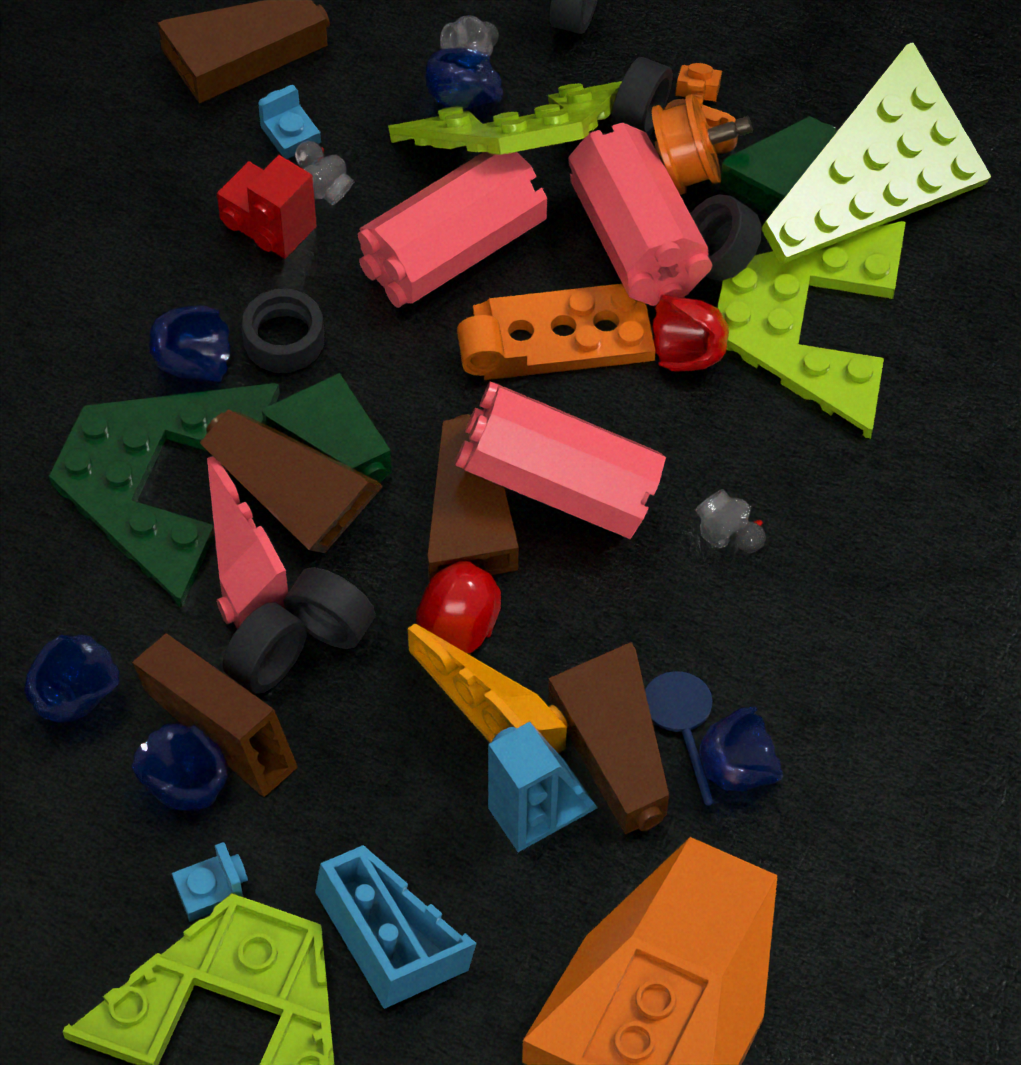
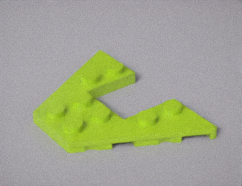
M622 81L583 88V84L579 83L564 85L558 88L559 93L548 95L549 105L536 107L534 109L535 114L519 117L518 112L501 113L493 116L494 122L482 124L469 111H463V107H448L439 110V116L388 126L392 143L414 139L415 145H431L435 148L444 149L467 146V151L488 152L489 154L497 155L580 140L587 137L589 131L594 130L598 126L597 120L606 119L612 113L614 101Z
M903 221L870 229L783 264H780L774 251L755 255L744 270L732 278L723 280L718 309L729 327L727 350L737 352L744 361L755 368H758L760 365L781 378L782 385L806 400L816 401L820 404L822 410L829 415L835 412L862 429L863 436L870 439L873 431L884 358L800 345L799 339L809 286L893 299L906 223Z
M231 893L214 907L210 916L196 921L183 932L184 936L162 954H155L130 974L129 981L120 988L110 990L103 996L104 1001L73 1026L68 1024L63 1030L66 1040L135 1065H159L190 994L196 985L281 1016L260 1065H334L321 924Z

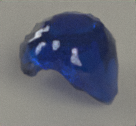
M446 48L433 53L427 61L425 81L428 91L437 102L447 108L460 106L463 109H469L491 102H500L503 97L501 78L492 69L488 53L473 48Z
M203 305L185 306L171 309L155 319L150 329L149 351L160 370L178 378L217 382L222 380L228 368L226 360L230 357V344L228 342L229 329L227 324L221 320L219 310Z
M61 634L52 641H49L33 661L26 675L24 692L27 700L42 718L58 723L73 722L89 714L119 684L120 671L118 666L112 661L109 650L105 646L97 644L91 636Z
M742 707L714 723L700 742V758L707 778L725 791H748L779 782L783 778L780 759L775 755V746L771 737L766 733L762 717L755 713L758 710L756 707Z
M165 724L159 730L152 732L146 743L140 745L136 750L134 762L131 765L135 776L151 794L165 806L174 810L197 811L211 806L224 788L228 778L227 761L219 745L195 725L189 728L182 724Z

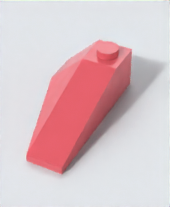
M211 456L207 458L222 592V597L217 599V605L225 623L230 624L234 622L238 629L254 610L266 603L276 602L285 609L283 600L288 594L286 570L262 526L256 528L252 519L251 509L247 503L240 504L236 487L221 463Z

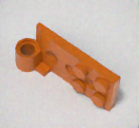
M623 284L489 298L481 304L473 305L474 316L463 320L457 327L463 369L469 374L484 376V380L655 361V346L646 303L630 298ZM602 320H609L615 323L617 327L611 331H601L595 327V324ZM567 325L575 331L568 336H559L552 330L556 326ZM516 330H526L532 334V337L525 341H517L510 334Z

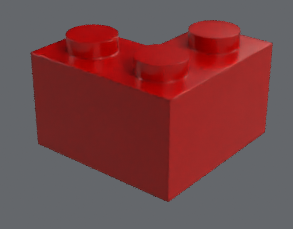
M278 155L264 170L248 161L217 192L219 215L222 222L233 231L239 230L254 239L256 244L263 250L273 251L284 259L317 227L313 176L281 155Z

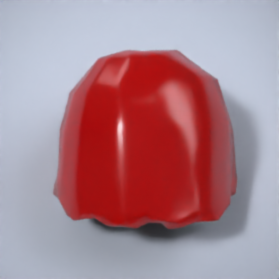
M661 295L655 307L657 314L653 319L655 353L659 356L660 360L658 365L676 372L706 369L721 361L727 350L729 327L720 310L702 300Z
M459 561L438 571L433 576L416 610V624L465 653H471L482 645L486 637L489 638L492 634L501 609V591L490 573L471 562Z

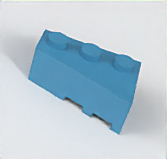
M531 722L517 729L515 727L504 729L488 744V809L517 852L598 808L569 765Z
M362 845L320 864L315 893L385 1009L469 971L476 942L467 934L461 936L441 919L442 913L432 904L426 906L407 889L408 883Z

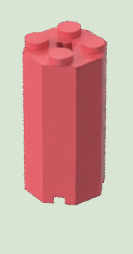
M625 123L613 125L614 132L605 135L602 134L601 130L589 133L568 157L569 166L572 170L570 179L628 296L652 306L659 302L661 295L685 298L705 275L711 271L712 262L708 257V246L648 134Z
M483 152L360 228L358 233L361 250L364 254L359 259L363 272L369 279H377L385 288L389 300L397 308L406 303H414L547 219V197L542 188L535 192L530 182L537 177L532 166L518 152L503 155Z
M490 381L480 402V407L484 409H474L465 430L466 433L470 434V442L466 440L463 442L457 455L455 466L464 468L465 471L631 539L647 513L649 507H646L645 504L649 495L654 496L657 490L666 457L656 450Z

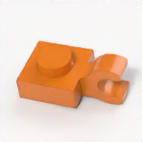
M693 63L689 66L682 65L677 80L675 96L686 97L687 95L694 94L701 108L704 100L716 102L722 71L714 70L711 66L703 63Z

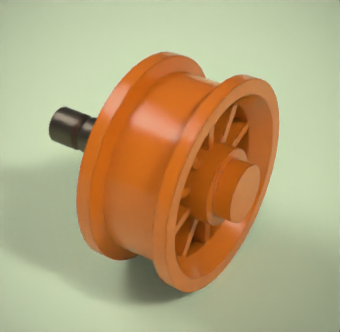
M694 94L686 96V103L663 110L660 105L652 107V120L657 138L655 149L680 195L687 193V186L705 180H710L712 184L720 183L721 174L714 144L736 138L738 135L742 136L753 132L748 116L737 119L735 122L731 121L709 128L702 108Z

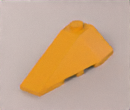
M413 624L408 628L410 653L490 743L504 729L509 727L517 729L531 722L558 754L566 749L568 724L556 706L550 705L548 707L538 694L419 625Z

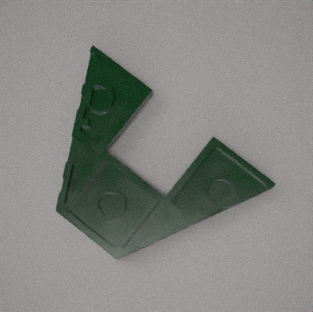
M262 384L83 406L49 475L51 485L64 498L70 499L75 504L76 509L87 520L91 519L106 533L107 539L128 559H133L148 578L152 577L174 598L177 606L183 607L215 537L214 525L137 502L166 439L207 451L200 442L207 435L206 429L209 423L217 415L225 413L229 409L263 423L262 409L276 403L280 394L279 384Z

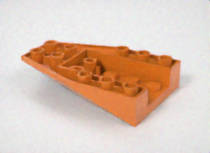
M689 837L586 935L523 1039L522 1063L526 1065H742L764 1018L777 875Z

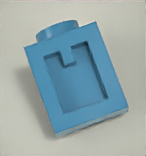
M294 85L273 91L259 100L261 128L285 159L315 146L313 143H321L320 131L299 105V94Z
M224 842L215 845L216 857L172 873L174 884L189 921L211 914L214 907L231 893L243 897L241 883L248 881L243 863L238 854L230 857Z

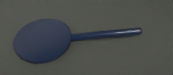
M673 671L661 674L654 678L645 689L652 722L662 729L682 732L704 804L709 806L713 803V798L691 730L699 727L709 717L712 709L711 692L700 678L690 673Z

